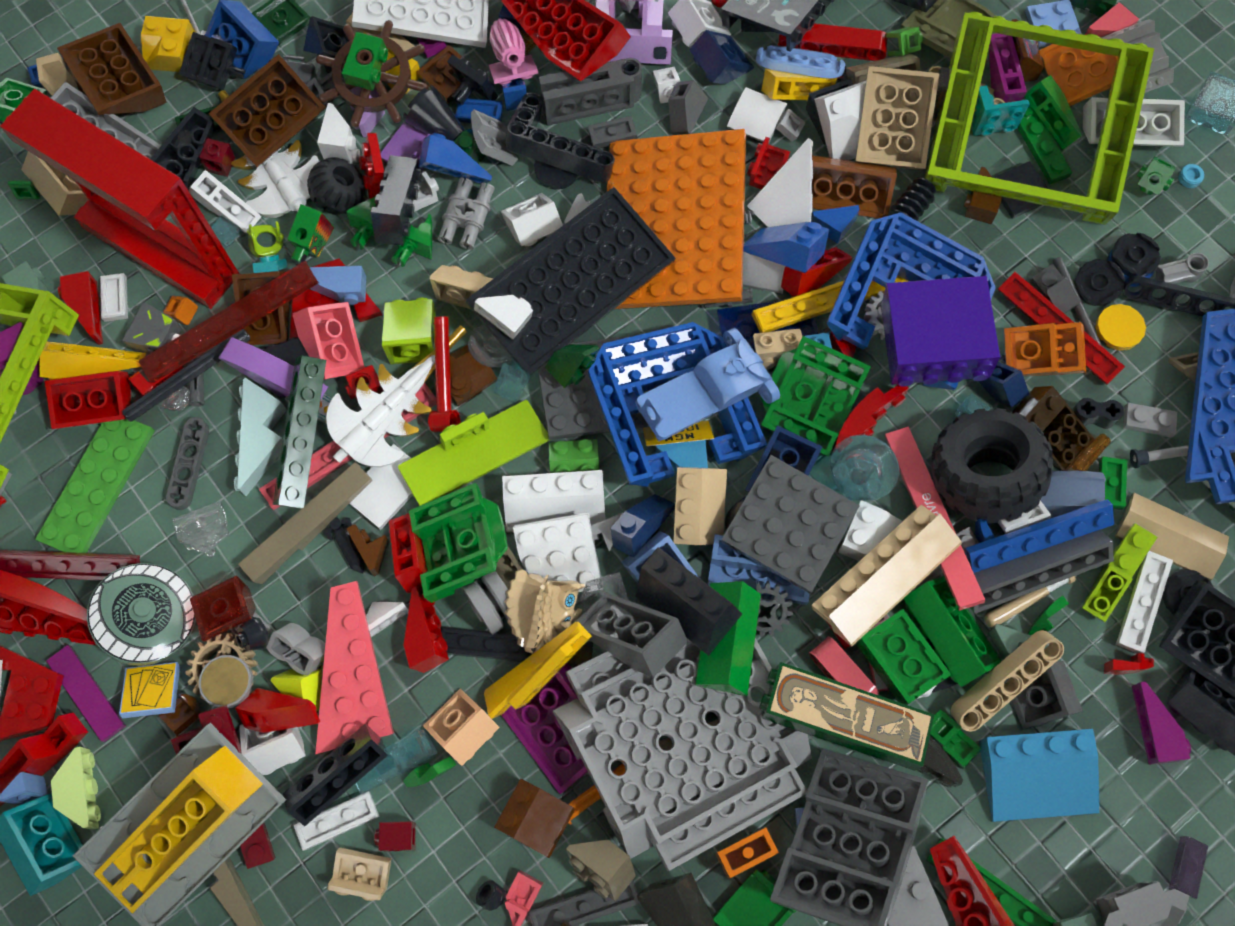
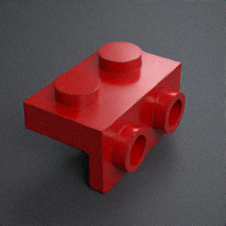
M765 137L763 144H758L755 152L756 162L750 163L747 175L750 176L749 186L761 190L790 157V151L769 145V137Z

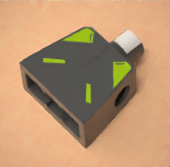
M143 302L122 341L132 351L166 357L169 355L172 347L183 350L187 345L188 339L187 336L180 334L181 327L175 319Z

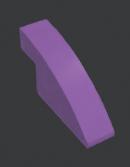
M233 337L230 338L219 356L220 360L279 397L290 396L294 366ZM325 384L322 387L321 399L328 388Z

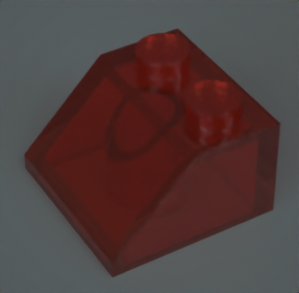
M237 575L190 598L201 639L204 642L252 619L256 610L250 588Z

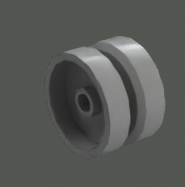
M496 571L481 577L487 589L486 591H483L476 581L462 587L470 601L468 603L492 635L503 628V621L497 612L501 611L507 620L509 619L504 613L507 610V605L504 601L507 599L506 591L508 588Z

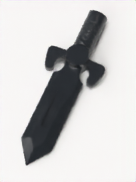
M336 516L330 522V527L325 529L323 533L329 540H333L332 532L335 531V540L350 568L363 574L365 562L348 531L343 529V525H346L348 528L352 526L350 518L340 521Z

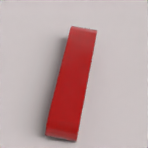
M814 23L812 29L805 33L802 41L796 44L794 48L828 53L841 58L878 61L886 57L888 38H886V33L880 30ZM779 34L778 46L786 47V36Z

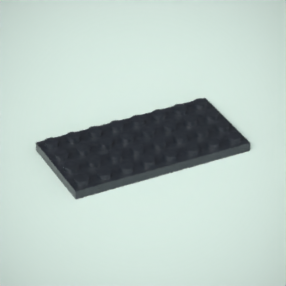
M613 187L467 298L466 304L529 377L546 364L555 351L575 341L671 265L676 258L618 190ZM514 295L518 299H525L531 305L533 310L532 316L516 337L512 339L474 310L475 301L478 298Z

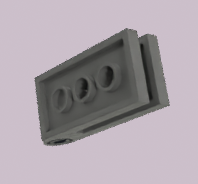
M634 58L607 62L581 82L566 71L555 74L550 73L539 77L540 94L543 99L542 107L543 111H545L547 126L634 107V103L641 98V63Z

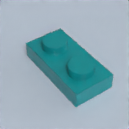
M279 255L259 257V262L252 263L254 273L279 271L288 268L287 260L279 259Z

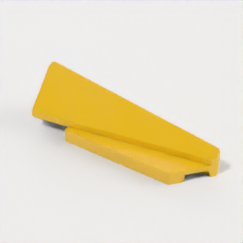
M579 622L573 623L484 691L489 717L493 719L504 714L511 705L515 710L526 705L592 637Z

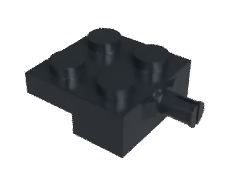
M193 32L179 75L222 91L230 75L243 79V74L246 71L234 66L233 61L237 52L235 46L213 37L209 38Z

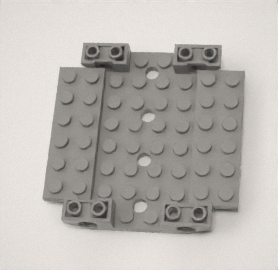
M756 638L747 696L695 686L700 649L688 639V643L654 677L634 670L608 651L566 672V676L578 699L553 710V713L577 760L582 759L606 806L603 812L623 851L630 856V859L654 845L668 872L807 794V790L795 768L812 759L808 734L762 719L763 710L759 709L761 702H755L750 696V691L753 688L759 689L762 694H768L770 685L766 682L772 667ZM707 712H713L717 715L718 724L716 726H710L706 723L705 714ZM661 736H667L671 739V750L665 751L660 748L658 741ZM620 761L624 764L625 773L622 776H616L612 773V762Z

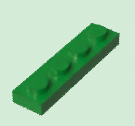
M1029 105L1018 126L1019 132L1049 185L1069 178L1073 172L1049 130L1031 105Z

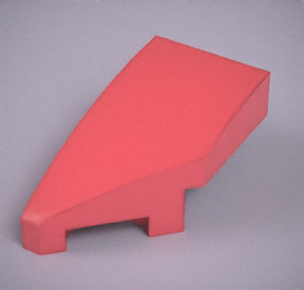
M521 870L517 873L506 895L507 901L505 906L509 911L512 926H522L544 884Z

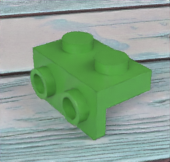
M584 439L549 442L550 473L600 470L598 440Z

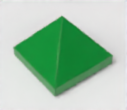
M29 179L8 181V186L16 199L40 198Z

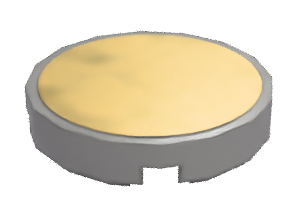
M221 655L212 659L204 666L199 676V690L202 697L209 704L216 707L227 704L228 708L239 705L249 696L253 683L251 668L244 660L233 655Z

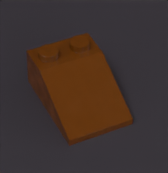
M287 271L233 274L238 330L244 329L250 336V341L247 344L265 345L287 342L290 296Z

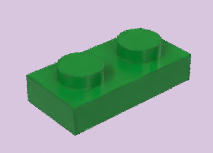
M1102 456L1099 459V472H1102L1106 478L1105 500L1108 499L1113 504L1114 509L1122 510L1126 507L1127 460Z

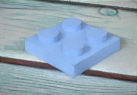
M1070 0L1032 5L1026 8L1025 14L1029 25H1048L1055 30H1073L1077 34H1082ZM1038 41V48L1051 45V43Z

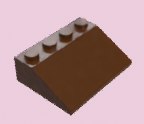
M121 23L57 47L58 52L98 115L145 112L167 103L160 82Z
M278 54L209 114L258 168L322 113L326 107Z

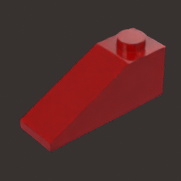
M835 247L825 250L824 255L806 273L785 266L781 288L789 292L793 297L817 290L852 262L853 257Z
M88 271L60 276V286H58L59 297L61 300H64L67 306L79 314L77 319L98 345L103 344L97 281Z
M408 513L389 520L394 573L407 594L411 593L412 588L415 586L422 588L420 575L428 572L421 539L412 532L410 515Z

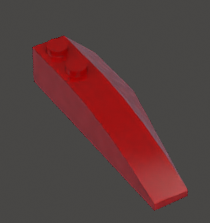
M0 570L1 633L24 632V636L35 637L36 634L47 635L48 639L59 640L62 637L69 638L71 642L96 645L88 628L86 608L41 584Z

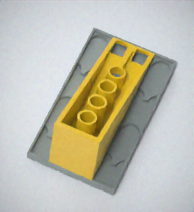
M209 723L94 834L73 857L141 926H160L286 799Z

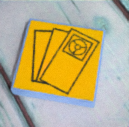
M178 662L125 669L119 712L122 719L175 712L180 672Z

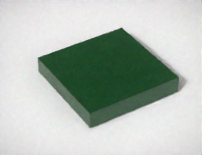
M270 0L252 12L258 21L279 41L278 46L308 26L309 19L311 18L295 0Z

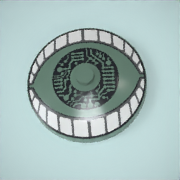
M148 563L128 565L106 576L92 593L87 609L88 628L98 648L118 662L137 666L155 664L177 653L191 636L196 620V603L188 584L172 570Z

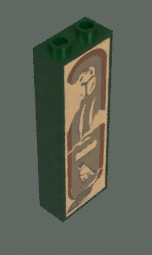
M782 662L775 669L771 668L766 682L770 685L768 694H763L759 709L763 710L762 719L914 771L923 767L935 714Z

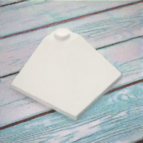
M866 81L814 99L830 158L841 160L856 158Z

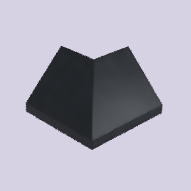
M311 16L303 51L335 58L338 51L349 42L343 31L344 26ZM325 66L327 74L332 72V67Z

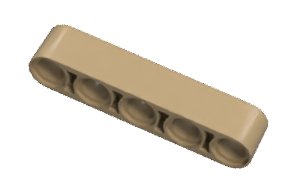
M1044 630L1034 633L954 702L950 710L952 718L965 731L972 732L979 729L1062 657L1064 653L1062 642Z

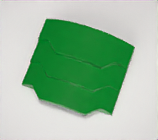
M803 336L796 349L781 355L772 375V379L779 389L780 398L768 404L761 397L766 411L761 425L775 431L778 425L822 446L820 453L829 456L871 366Z
M476 483L409 510L412 532L421 538L423 542L428 572L421 574L420 577L424 598L431 603L454 594L455 589L473 583L477 578L496 571L497 562L508 549L499 506L483 498Z

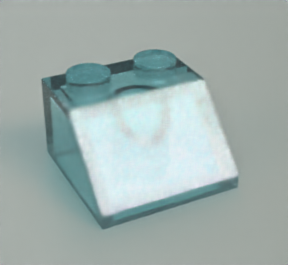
M1211 71L1193 97L1184 119L1227 136L1235 126V80Z

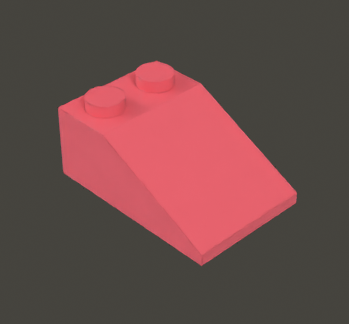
M348 302L307 307L293 313L298 337L308 355L313 358L327 360L324 380L347 376L365 368Z

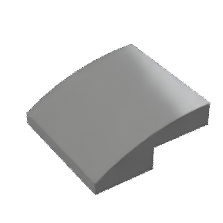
M473 109L471 112L472 130L480 152L513 166L518 158L514 152L508 150L505 146L507 125Z

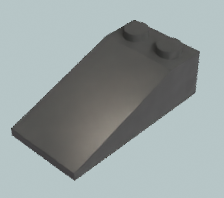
M605 593L575 621L579 622L592 636L589 639L590 641L608 651L634 670L654 677L688 643L678 618Z

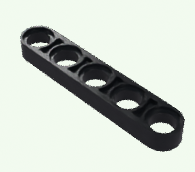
M1131 276L1124 283L1125 296L1131 300L1203 316L1207 312L1220 311L1228 306H1235V298L1142 276ZM1134 283L1142 285L1141 290L1138 292H1130L1128 287ZM1156 289L1166 291L1165 295L1160 298L1153 297L1152 293ZM1182 294L1190 297L1186 303H1177L1175 301ZM1205 300L1214 302L1212 307L1208 309H1202L1199 305Z

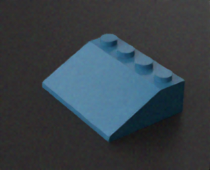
M1093 729L986 737L979 741L992 822L1100 813L1098 752Z

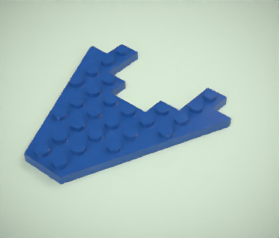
M1235 309L1207 312L1202 318L1185 475L1186 483L1208 480L1215 504L1235 502V467L1230 453L1235 452Z

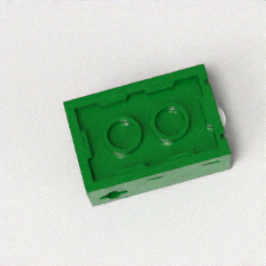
M904 609L866 633L856 642V645L899 703L908 705L916 699L930 696L936 685L951 675Z

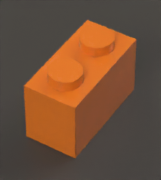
M764 828L717 852L716 856L727 878L730 879L779 852L767 828Z

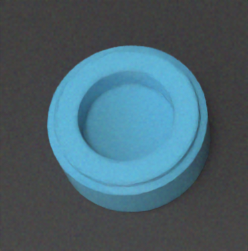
M1188 164L1179 172V182L1187 188H1195L1203 181L1204 171L1198 165Z

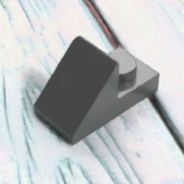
M1051 264L1032 277L1044 296L1064 314L1081 303L1067 277L1063 278L1054 264Z

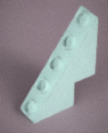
M245 377L243 385L239 387L242 407L238 409V418L241 422V429L237 431V442L240 447L239 453L235 457L238 476L234 479L235 491H241L243 495L247 496L281 454L283 439L271 431V429L287 410L281 401Z

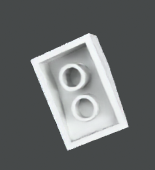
M862 500L838 553L857 561L865 557L903 522L889 512Z

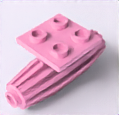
M500 18L497 21L495 20L491 26L490 43L496 58L500 62L489 65L494 84H508L513 79H529L534 74H538V69L532 55L525 56V43L518 28L507 19Z

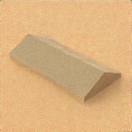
M1136 493L1132 494L1115 534V537L1123 540L1132 524L1136 523L1158 537L1149 551L1173 560L1172 564L1183 569L1195 570L1209 581L1214 578L1226 556L1229 536Z

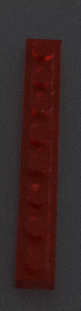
M304 261L139 360V363L148 380L154 383L314 287L319 282L308 263Z

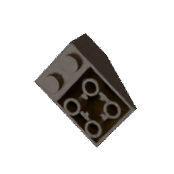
M1054 386L1034 387L1029 392V395L1011 412L1012 414L1017 412L1026 416L1029 423L1034 422L1041 429L1052 448L1053 466L1059 471H1068L1095 440Z

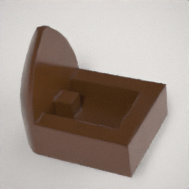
M184 693L178 694L179 699L176 701L174 713L158 715L161 721L176 736L199 718L198 714L201 713L198 701L193 696Z

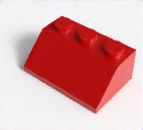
M113 371L46 380L45 388L51 428L60 429L126 420L122 411L130 405L131 401L128 372Z

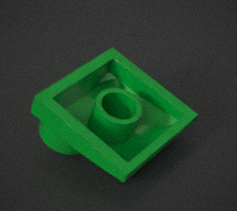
M6 77L0 82V121L4 122L34 88L45 95L47 90Z

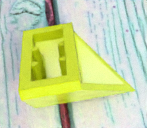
M323 666L309 675H302L294 669H289L271 678L270 681L281 694L308 699L316 706V712L320 710Z

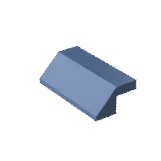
M715 534L708 585L710 583L743 581L755 589L757 581H759L761 586H765L766 581H769L772 588L777 583L780 585L779 592L786 590L788 595L785 599H791L792 603L805 605L809 603V593L723 544L720 541L724 535ZM762 593L761 595L770 597L772 594Z

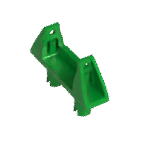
M376 197L347 210L350 226L359 229L350 242L354 247L359 244L360 250L364 249L371 235L374 236L371 209L376 207ZM428 214L425 222H422L418 228L411 225L410 236L405 237L404 246L397 245L399 248L391 258L393 263L397 265L400 261L401 267H404L412 253L430 260L432 259V217L430 214Z

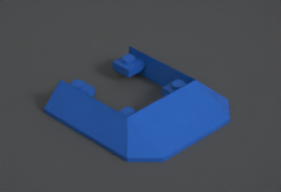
M900 212L872 220L869 223L826 323L838 341L844 339L864 350L868 346L876 326L857 317V314L871 281L886 288L887 283L895 282L897 275L907 281L987 276L991 299L996 287L981 255ZM938 381L930 385L923 383L922 386L955 390L958 382Z
M694 322L603 343L596 356L595 363L591 365L588 371L629 484L648 487L649 483L673 477L675 474L666 451L646 456L631 417L633 414L640 413L635 404L637 398L644 394V391L652 390L685 373L693 371L702 359L727 347L723 337ZM748 397L717 412L726 432V435L711 439L709 442L717 464L737 460L738 462L767 446Z

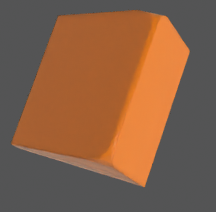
M172 296L163 313L172 317L178 323L189 325L198 309V305L187 297Z

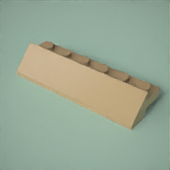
M921 504L812 604V608L832 626L836 634L850 646H853L953 553L962 542L941 514L936 516Z

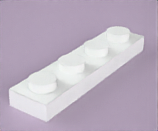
M1151 551L1145 556L1141 563L1118 635L1117 646L1135 653L1143 654L1145 652L1173 560Z

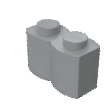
M289 623L272 633L266 648L277 659L287 661L296 672L302 675H309L324 665L326 643L319 638L310 636L300 625Z

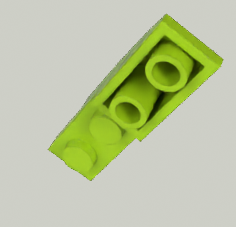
M1132 524L1121 543L1113 551L1114 561L1105 564L1084 601L1082 609L1101 621L1106 622L1132 582L1134 573L1158 537L1138 524Z

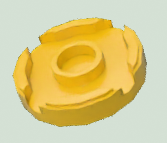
M1116 304L1102 311L1096 320L1095 329L1098 338L1101 341L1103 340L1106 346L1123 351L1130 350L1140 343L1145 336L1146 325L1144 318L1137 310L1128 305Z

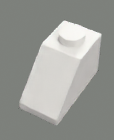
M514 295L478 298L474 305L475 311L512 339L516 337L530 320L533 312L531 305L525 299H518Z

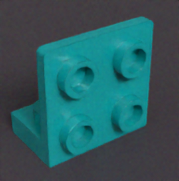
M987 85L980 86L971 123L973 136H987L995 132H1011L1017 129L1030 105L1029 101L1021 100L994 105L993 95L989 93Z

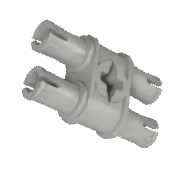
M462 177L459 178L455 193L449 197L447 210L442 215L444 223L437 239L443 244L447 240L446 244L450 245L452 244L456 228H465L459 245L464 249H467L469 245L468 250H473L478 233L483 231L486 216L490 213L489 202L495 188L489 183L487 188H485L486 183H481L477 198L475 200L469 199L468 195L473 182L466 178L465 183H463L464 178Z

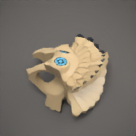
M522 569L516 571L515 579L510 581V589L506 591L507 599L504 603L507 605V610L504 613L509 618L507 623L512 627V634L518 637L517 644L524 647L526 652L533 654L571 626L582 615L583 610L580 608L574 610L579 590L585 587L584 584H579V582L572 580L551 581L548 580L549 575L543 578L538 574H528Z

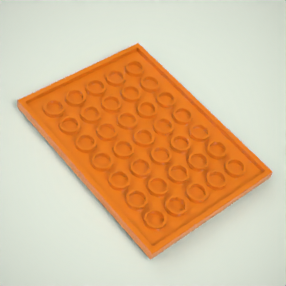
M745 129L619 140L610 143L609 153L614 156L615 160L611 178L607 184V192L615 187L676 258L671 265L615 309L742 301Z

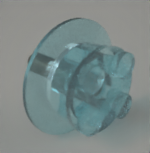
M868 435L850 436L841 441L832 453L830 467L835 485L843 493L844 497L851 501L882 498L893 490L898 481L899 464L894 452L887 444L875 437Z

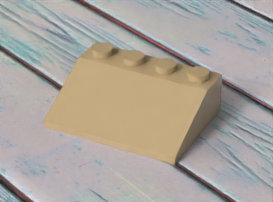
M868 67L856 162L914 170L926 169L939 73Z

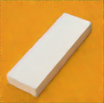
M368 791L321 812L305 827L299 822L294 825L301 848L305 851L380 816L372 795Z

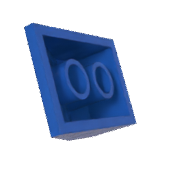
M802 222L761 228L744 243L743 251L806 273L824 255L829 229L822 227L816 222Z

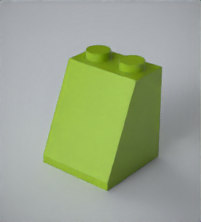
M417 298L412 301L397 299L385 303L382 347L390 365L417 363L435 350L433 323L434 317H436V308L433 299Z

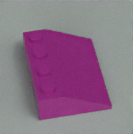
M568 662L526 705L516 710L511 705L502 714L503 718L559 794L564 793L588 774L582 759L577 760L553 713V710L578 699L566 676V672L572 669Z

